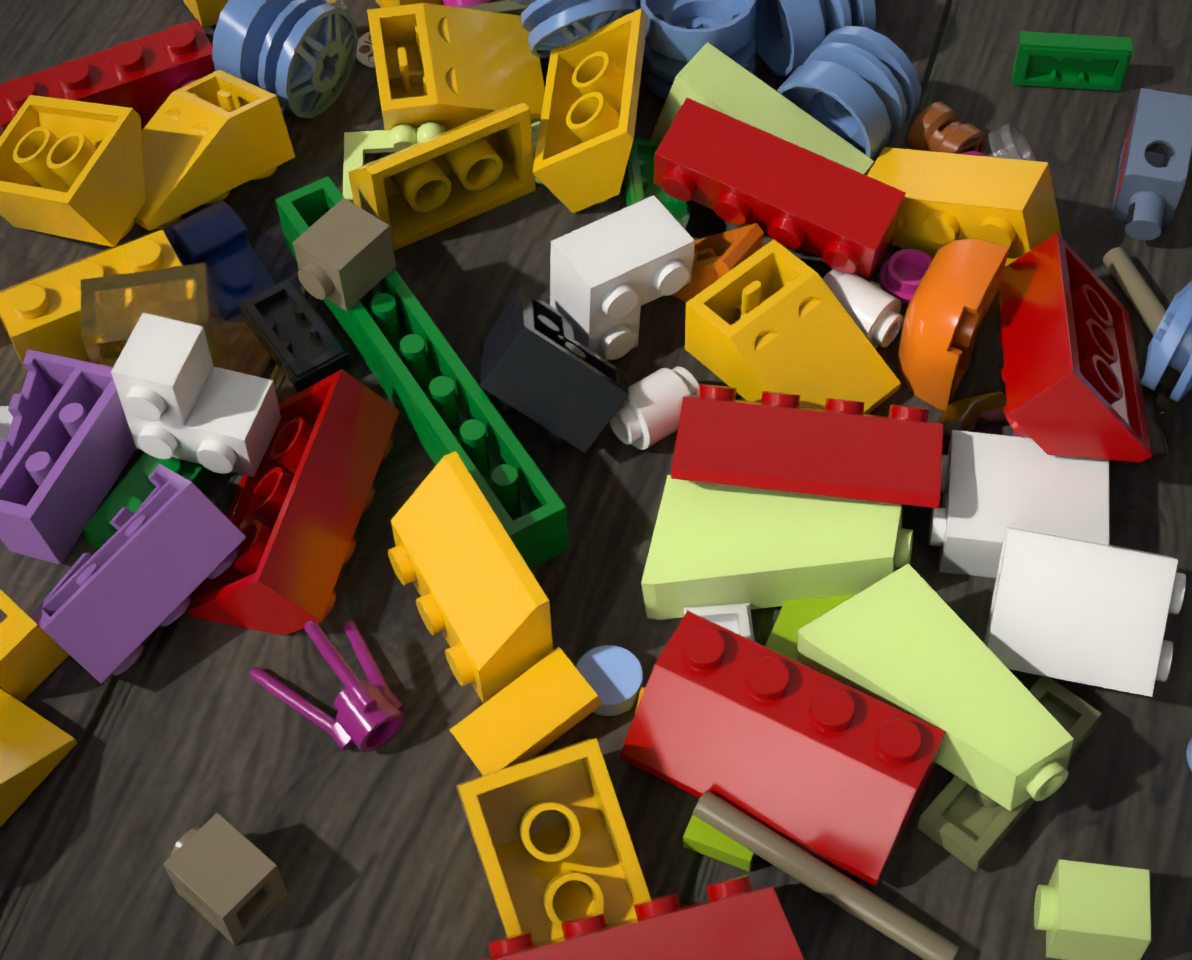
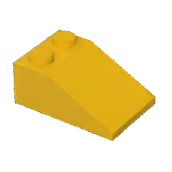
M597 738L587 739L456 785L506 936L532 931L535 944L564 937L561 925L563 922L605 912L608 925L637 918L634 904L651 899Z

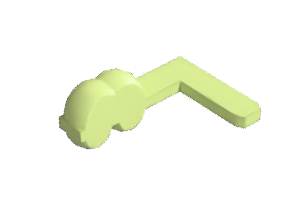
M425 122L418 128H414L410 124L401 123L386 131L344 132L343 197L354 203L348 172L365 165V154L400 151L420 141L446 132L445 126H440L436 122Z

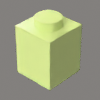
M1059 859L1049 884H1039L1035 895L1034 927L1037 930H1046V957L1064 960H1140L1151 942L1149 870Z

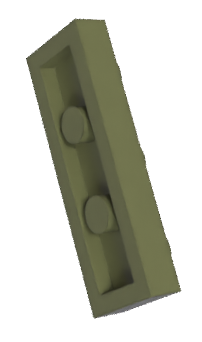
M1041 676L1029 692L1074 738L1070 754L1071 758L1097 727L1102 713L1050 677ZM955 775L921 814L917 828L976 872L1035 800L1031 797L1009 811Z

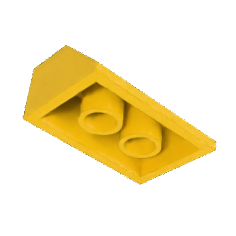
M642 8L594 30L591 34L565 47L560 46L551 50L532 173L572 213L595 204L603 203L620 193L634 140L648 19V15Z
M29 95L0 136V215L13 227L115 247L119 240L130 232L136 215L146 202L140 115L133 108Z
M525 102L501 108L349 171L354 204L390 225L393 249L396 251L536 191L535 175L532 173L534 159L530 109Z
M163 229L149 232L0 291V318L26 374L28 372L23 365L27 349L85 361L125 345L142 313L178 321H184L198 315L185 270Z
M454 451L445 455L391 519L396 547L388 550V556L400 582L404 586L413 582L421 597L416 599V604L428 631L432 635L442 632L450 648L445 649V655L458 683L462 687L471 683L484 704L553 651L550 603L458 453Z

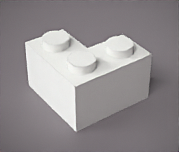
M654 195L552 240L550 255V306L572 320L574 340L606 361L621 358L632 348L638 346L641 306L663 295H672L683 286L691 283L695 240Z
M142 313L111 371L136 448L159 459L176 457L201 464L213 472L222 474L235 472L254 477L281 420L273 380L214 367L203 326Z

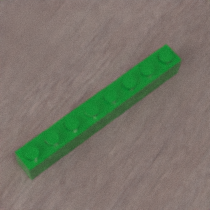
M329 176L275 199L286 247L296 261L293 241L344 198ZM394 268L348 311H345L326 298L323 299L434 464L437 465L445 455L454 451L458 453L529 569L531 570L568 551L566 506Z

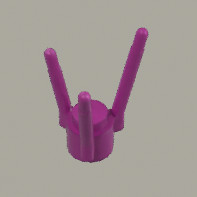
M352 620L344 623V630L371 685L366 680L358 679L334 644L327 638L315 621H307L304 626L305 631L313 640L319 652L346 687L334 701V707L338 711L336 720L261 668L254 667L250 670V677L329 733L343 751L350 749L354 744L364 753L374 751L390 741L398 733L405 721V716L401 713L404 706L390 690L364 637H362L356 623Z

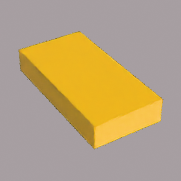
M557 647L451 728L450 732L484 776L532 759L603 703L561 648Z

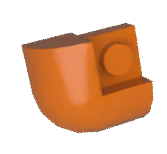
M975 238L952 241L938 250L908 304L897 358L901 379L916 397L935 408L944 411L951 404L969 370L977 330L1000 289L1009 247Z

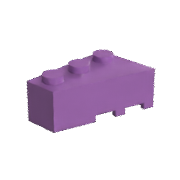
M27 349L23 365L28 373L21 393L12 395L8 410L13 416V420L6 440H0V539L10 552L62 565L82 534V529L93 517L137 448L111 374L113 367Z
M161 464L148 477L156 488L134 513L127 507L121 508L109 522L118 531L94 555L91 556L88 552L83 553L31 614V617L41 629L101 684L111 674L119 675L133 665L142 653L143 646L141 643L159 625L165 627L177 620L190 604L191 598L189 595L207 577L212 579L222 574L236 559L238 551L235 548L246 538L191 481Z

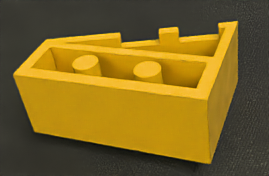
M884 147L867 174L871 178L906 192L892 245L902 249L923 251L932 260L940 248L952 241L975 238L1009 247L1005 263L1006 267L1055 233L1062 237L1048 162Z

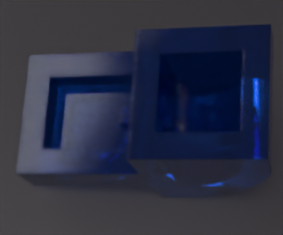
M219 200L167 226V238L195 283L200 281L225 322L240 314L239 303L275 286V283L247 240V228L234 210L224 201Z

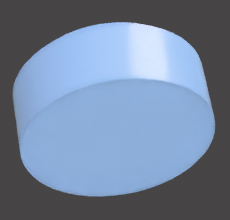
M604 645L591 649L581 657L576 668L603 703L593 713L603 716H615L625 713L634 707L638 702L640 689L643 687L642 667L635 655L619 646Z

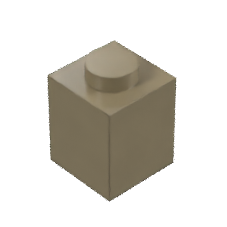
M345 198L341 199L293 241L299 268L298 278L303 287L315 298L320 300L326 298L345 311L351 309L396 267L390 225Z
M218 813L202 827H195L186 832L175 844L171 856L163 863L177 893L235 946L288 895L277 865Z

